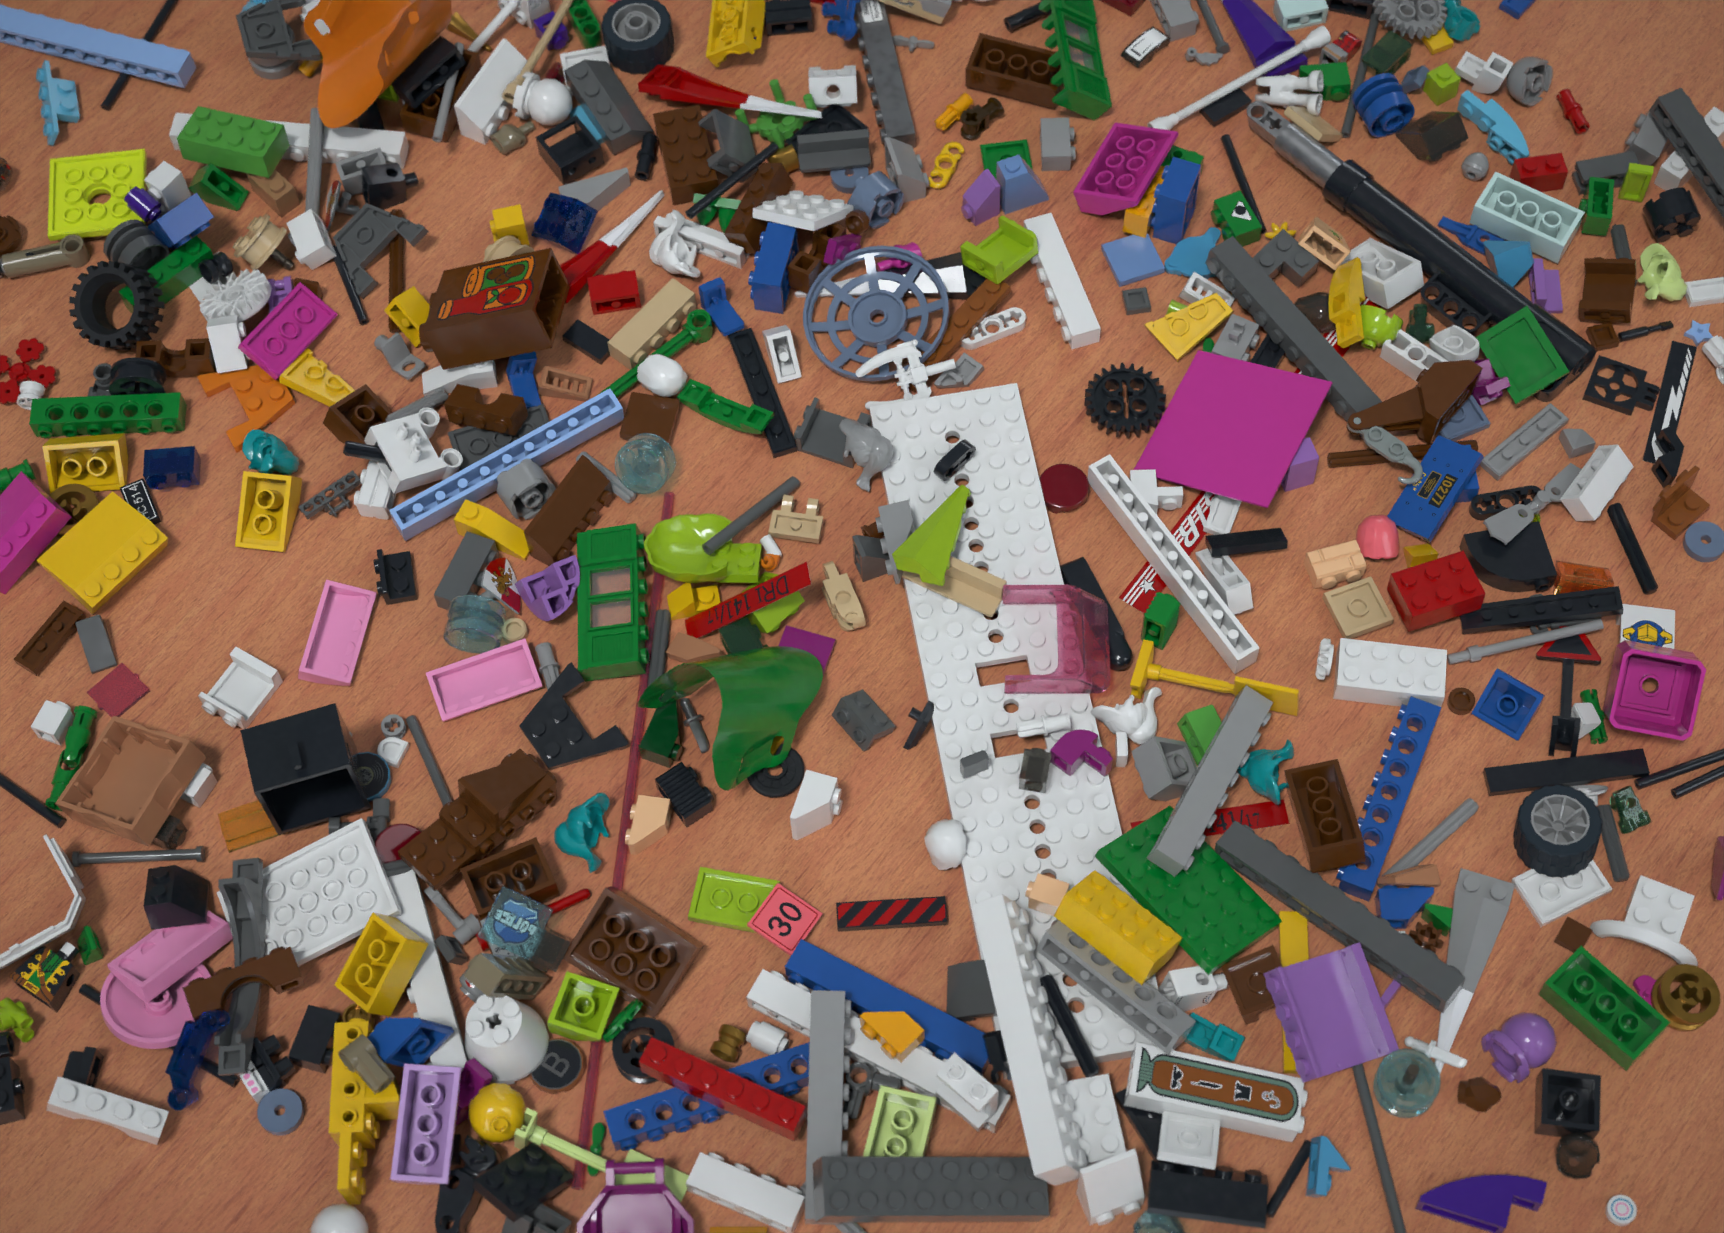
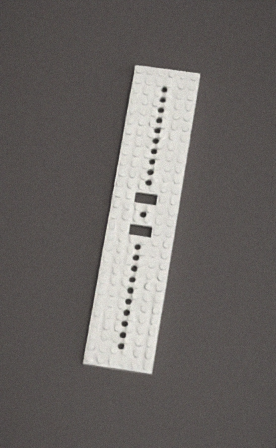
M1014 383L870 406L871 426L878 429L881 436L889 439L893 446L892 459L888 466L881 471L887 505L908 500L916 530L959 487L955 484V481L961 478L966 479L969 482L966 487L971 492L967 500L971 501L973 506L967 508L965 514H962V526L955 550L951 552L950 556L974 567L984 566L988 569V573L1007 581L1006 594L996 610L998 617L994 620H988L984 617V614L902 578L927 702L929 700L934 703L931 722L951 819L961 822L966 836V854L963 855L960 865L979 959L984 960L972 904L1001 894L1026 910L1029 917V924H1027L1028 932L1032 935L1037 949L1045 932L1059 921L1054 916L1028 908L1029 898L1025 897L1029 882H1035L1038 873L1042 875L1044 873L1053 874L1057 880L1069 883L1070 890L1096 870L1112 884L1128 894L1137 903L1138 901L1095 857L1100 848L1122 835L1109 775L1107 774L1104 777L1083 762L1069 776L1049 761L1050 749L1063 735L1073 730L1082 729L1096 733L1098 735L1097 747H1102L1095 716L1091 714L1093 709L1018 385ZM956 436L959 438V441L949 443L946 441V438ZM966 439L976 447L973 457L950 479L943 481L933 472L936 464L960 441ZM968 522H974L978 525V528L968 530L964 525ZM973 544H979L983 547V550L972 552L969 547ZM999 634L1003 637V640L993 643L989 640V636ZM1027 660L1030 673L1029 679L980 687L976 668ZM1013 703L1017 705L1018 710L1014 713H1008L1004 710V706ZM1065 713L1069 714L1071 730L1048 733V736H1044L1045 750L995 758L991 738L1017 734L1016 725L1018 722L1040 719L1041 715L1051 717ZM985 750L989 757L988 769L963 778L960 772L961 758ZM1023 775H1030L1034 778V782L1024 785L1020 782L1019 778ZM1028 799H1035L1040 805L1036 809H1029L1024 803ZM1039 823L1044 826L1045 830L1040 834H1035L1030 830V826ZM1039 848H1045L1049 850L1050 856L1041 859L1036 856L1035 851ZM1036 949L1033 950L1035 960L1038 961L1042 971V976L1039 978L1049 974L1052 975L1067 1005L1072 1001H1079L1084 1005V1009L1081 1012L1074 1013L1071 1011L1096 1063L1131 1058L1137 1042L1156 1046L1078 983L1072 987L1065 985L1062 979L1067 974L1036 951ZM1154 974L1146 982L1159 992ZM1047 1002V1012L1051 1014L1055 1028L1052 1029L1053 1037L1057 1040L1061 1050V1056H1058L1060 1066L1064 1069L1079 1067L1080 1065ZM991 1016L994 1031L1000 1030L998 1017ZM1002 1071L1005 1080L1007 1079V1075L1004 1071Z

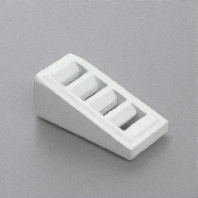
M1193 272L1178 296L1192 304L1217 293L1230 307L1236 298L1196 272ZM1193 286L1197 288L1196 292L1192 290ZM1202 290L1206 292L1205 296L1200 295Z

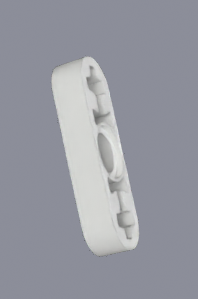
M1013 307L985 318L970 334L971 337H974V340L965 338L961 346L964 349L973 350L1020 332L1026 325L1025 312L1020 308ZM1014 317L1016 320L1019 319V322L1015 323V321L1011 320V318ZM996 325L999 327V330L996 333H989L986 327Z

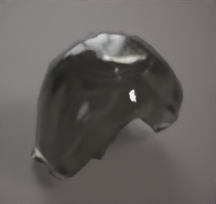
M1313 293L1298 298L1294 303L1320 333H1328L1336 329L1335 323L1329 320V293Z

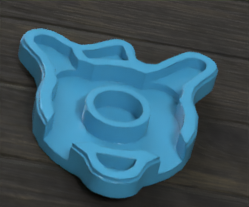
M1211 227L1201 236L1189 237L1178 242L1171 256L1165 260V271L1168 274H1176L1180 277L1181 274L1190 277L1193 272L1206 279L1217 277L1210 272L1205 262L1210 249L1215 247L1220 239V230L1216 227Z

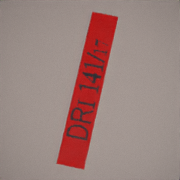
M807 562L686 619L687 635L698 639L811 585Z
M1284 799L1278 805L1269 801L1216 809L1214 813L1217 817L1209 829L1205 828L1203 834L1205 836L1224 834L1235 820L1241 825H1247L1252 829L1290 824ZM1144 821L1131 822V828L1133 829Z

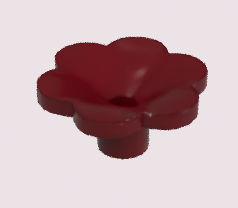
M555 62L546 72L544 79H555L562 83L564 77L558 74L561 64Z

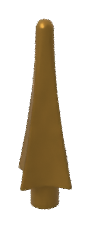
M457 11L451 15V22L447 26V30L474 42L478 37L474 30ZM487 43L481 47L488 52L492 51V48Z

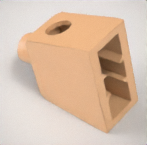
M1315 217L1300 235L1298 242L1300 246L1334 270L1351 252L1344 237L1318 217ZM1337 247V251L1333 253L1334 248Z

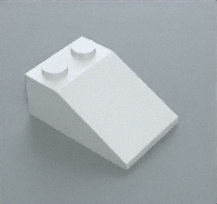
M1372 238L1350 250L1349 255L1339 265L1341 266L1356 257L1360 258L1365 296L1386 309L1393 307L1424 285L1421 261Z
M1135 1149L1080 1169L1076 1194L1089 1225L1097 1223L1101 1226L1114 1220L1113 1216L1123 1212L1125 1215H1130L1141 1209L1140 1206L1143 1205L1145 1195Z

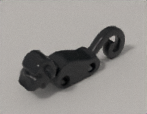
M470 1135L466 1136L465 1145L469 1149V1153L459 1151L465 1166L450 1171L449 1177L452 1178L449 1184L440 1185L435 1215L437 1233H466L467 1224L481 1198V1195L472 1188L474 1180L502 1162L501 1155L490 1143L480 1142ZM459 1181L458 1187L453 1189V1185ZM454 1221L453 1226L447 1230L448 1224Z

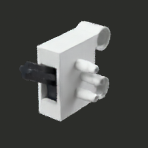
M428 407L422 408L416 414L370 427L364 440L366 444L346 441L343 447V453L346 456L376 461L394 494L441 479L444 480L457 473L463 461L460 452L452 448L443 450L440 457H438L429 438L434 434L440 417L434 409Z

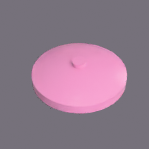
M200 963L149 1003H146L110 972L103 984L100 995L103 1020L117 1038L132 1046L146 1049H162L181 1044L195 1036L207 1024L205 1022L197 1025L194 1021L183 987L188 986V983L196 978L203 977L206 979L211 977L205 966Z

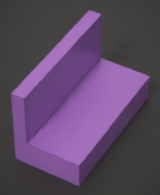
M1533 258L1534 264L1528 271L1531 302L1534 304L1538 303L1550 313H1562L1563 305L1559 270H1544L1543 258Z

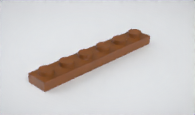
M986 279L949 318L942 341L932 355L922 364L926 367L946 361L962 344V341L1011 292V286L1004 281L997 285L991 280ZM940 328L927 341L928 343L932 344L939 333ZM909 383L908 388L915 393L917 391L916 386Z

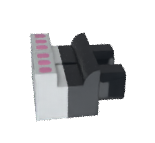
M275 1035L267 1037L262 1041H259L257 1037L254 1038L248 1071L245 1074H239L258 1105L267 1093L284 1088L287 1085L284 1080L296 1071L288 1056L275 1063L272 1062L271 1057L284 1050Z

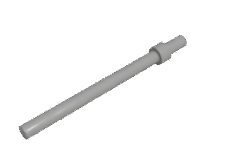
M1597 619L1482 647L1474 645L1467 647L1465 651L1448 654L1447 661L1449 665L1468 660L1470 663L1480 661L1485 656L1601 630L1604 626L1602 620Z

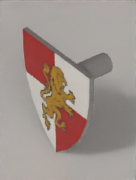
M506 557L497 558L485 567L481 587L486 591L477 596V601L480 605H484L493 598H497L516 614H519L520 594L515 586L517 580Z

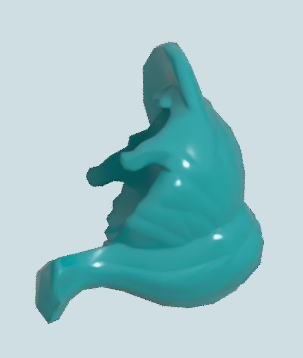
M253 429L246 435L242 451L246 458L251 461V464L248 466L249 469L267 474L279 472L283 475H292L298 471L300 464L298 457L288 450V447L280 438L259 429Z
M1287 739L1286 744L1279 750L1260 749L1252 751L1243 767L1239 766L1237 769V773L1248 779L1250 786L1256 793L1264 795L1277 805L1281 803L1280 792L1287 787L1286 783L1277 785L1279 776L1278 764L1283 760L1293 758V743Z
M597 793L583 804L571 809L566 821L558 825L554 832V841L558 848L568 855L584 858L588 862V871L590 873L597 870L602 863L601 859L592 852L591 848L596 847L599 833H602L604 837L609 836L603 823V815L610 805L609 797L605 793Z

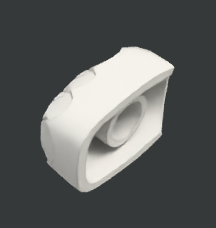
M1456 325L1436 333L1429 339L1430 349L1447 361L1471 360L1475 362L1479 356V341L1469 332Z

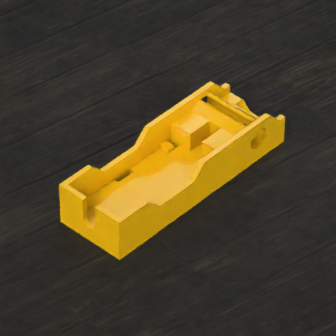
M712 0L706 58L715 67H719L721 62L726 61L727 54L740 55L748 51L754 54L756 49L761 48L766 4L764 0Z

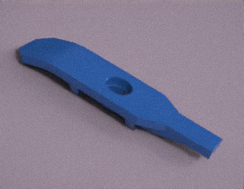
M1445 216L1442 217L1437 225L1456 235L1462 245L1486 256L1484 245L1480 239L1504 241V239L1498 238L1476 225H1465Z

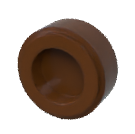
M1462 687L1453 689L1447 699L1448 708L1457 715L1470 713L1475 704L1474 694Z

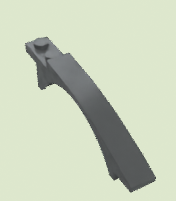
M260 858L233 860L232 878L219 879L218 888L223 896L230 919L235 967L242 965V962L249 958L264 957L266 916L262 914L263 860ZM261 983L242 985L232 994L226 1020L220 1031L214 1036V1045L219 1047L218 1075L220 1076L245 1074L248 1071L259 1012Z

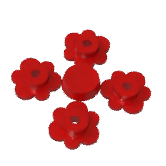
M32 338L30 341L23 339L19 342L16 355L20 356L22 362L15 363L10 367L8 357L0 355V375L8 371V375L11 378L6 383L0 382L1 404L17 402L18 396L21 393L18 383L30 379V381L42 384L47 389L49 384L56 381L54 376L56 370L54 367L39 365L37 369L30 370L29 365L26 364L31 360H38L40 354L45 350L44 345L39 343L36 338Z

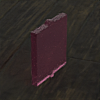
M121 663L87 691V694L98 704L99 710H104L112 718L113 716H122L148 694L150 690L139 680L137 673L133 674Z

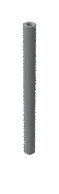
M455 43V46L462 55L464 45L462 43ZM458 71L445 84L432 137L435 142L442 141Z

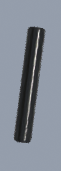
M1620 503L1611 504L1607 512L1642 591L1646 595L1655 593L1658 585L1625 511Z
M1052 975L1043 976L1040 978V983L1047 992L1048 1004L1085 1077L1095 1076L1099 1073V1066Z

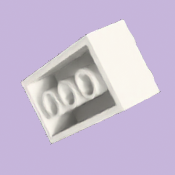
M1340 638L1336 652L1333 699L1401 707L1402 704L1408 705L1409 699L1412 696L1441 707L1445 698L1447 650Z

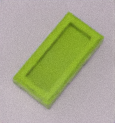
M1629 162L1619 189L1618 198L1642 202L1652 178L1654 166Z

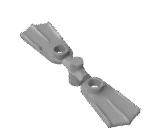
M1570 463L1545 485L1544 491H1538L1529 504H1516L1485 519L1483 524L1487 527L1490 537L1499 539L1505 545L1508 544L1533 521L1534 514H1539L1550 502H1562L1560 500L1582 469Z

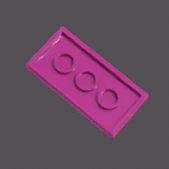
M300 282L239 344L238 349L273 379L277 380L338 314Z

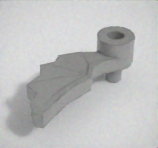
M1193 47L1188 48L1185 53L1187 61L1195 59L1201 65L1206 64L1207 66L1217 64L1218 60L1223 56L1222 53L1212 54L1205 52L1200 54Z

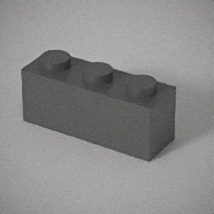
M468 531L466 532L434 593L438 607L466 616L469 609L475 606L477 594L481 588L484 569L488 563L499 558V552L494 540Z

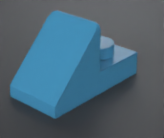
M1326 1136L1311 1138L1306 1196L1318 1198L1327 1196V1192L1331 1188L1332 1179L1329 1171L1341 1173L1350 1171L1348 1164Z

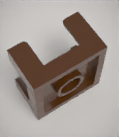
M1273 945L1221 966L1246 1025L1259 1020L1257 1017L1258 1013L1275 1007L1271 993L1266 987L1264 973L1282 967Z

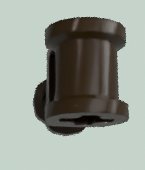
M995 97L989 98L984 106L976 105L972 109L965 110L961 115V122L963 123L961 136L970 141L978 139L981 133L989 128V122L992 119L1004 114V108L1000 101Z

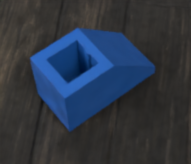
M1387 885L1378 889L1374 898L1376 917L1384 918L1394 929H1406L1423 911L1425 904L1430 903L1434 894V887L1410 886L1409 888H1398L1397 886Z

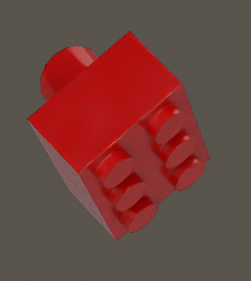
M1464 551L1391 573L1387 586V591L1408 632L1479 610L1486 595Z

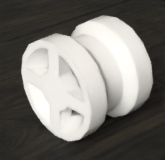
M35 381L22 382L19 389L21 394L18 396L17 404L23 409L31 410L32 399L44 396L45 387Z

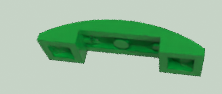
M689 379L677 396L680 402L698 414L722 426L740 432L762 434L774 416V412L752 404L749 408L712 392L710 386Z

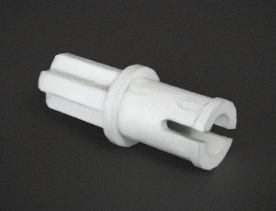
M1068 713L1051 717L1041 715L1040 719L1018 722L1016 728L1020 738L1040 734L1048 736V733L1071 730V722Z

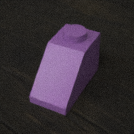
M989 169L984 170L963 194L961 211L964 217L970 219L974 226L1000 214V184Z

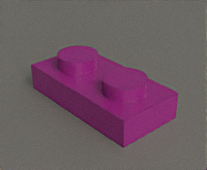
M851 233L830 238L823 262L834 265L838 259L843 261L847 253L861 249L860 242L862 236Z

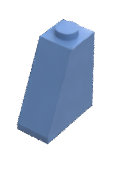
M1020 155L997 162L996 180L1000 184V206L1005 215L1049 200L1041 180Z

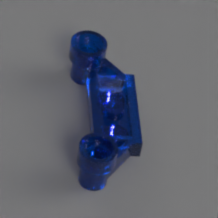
M209 1010L204 1012L199 1020L185 1022L165 1073L170 1075L173 1087L167 1097L168 1104L172 1109L177 1111L186 1109L198 1100L199 1093L194 1087V1081L214 1033L222 1030L230 1022L228 1012L224 1010Z

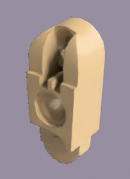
M833 561L822 564L826 580L822 581L823 587L821 589L833 619H837L840 628L844 631L866 626L862 607L848 574L839 575Z

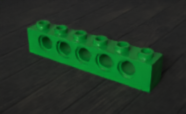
M181 392L32 399L29 425L35 436L41 438L120 433H173L185 430L187 405Z

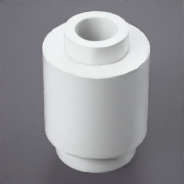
M755 1021L746 1037V1041L751 1043V1047L767 1055L787 1050L790 1040L787 1039V1032L764 1021L761 1023Z

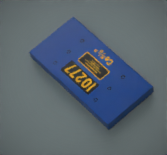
M1438 435L1421 461L1423 468L1421 479L1415 484L1406 485L1387 517L1395 522L1397 528L1431 542L1484 458L1482 453Z

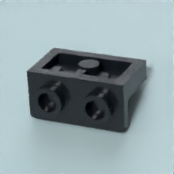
M378 549V559H374V568L376 574H380V581L376 582L379 597H384L386 605L417 600L410 551L384 555L383 550Z

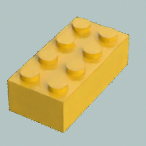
M1096 870L1091 872L1064 895L1054 915L1055 918L1141 985L1171 959L1182 940V937L1173 931L1172 928L1156 918L1150 911L1134 901L1128 894L1120 890Z

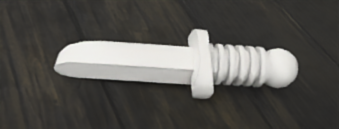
M1408 1036L1404 1040L1407 1047H1412V1049L1425 1054L1423 1059L1427 1061L1432 1057L1457 1068H1463L1467 1064L1468 1060L1436 1047L1437 1042L1431 1040L1430 1044L1414 1039L1412 1036Z

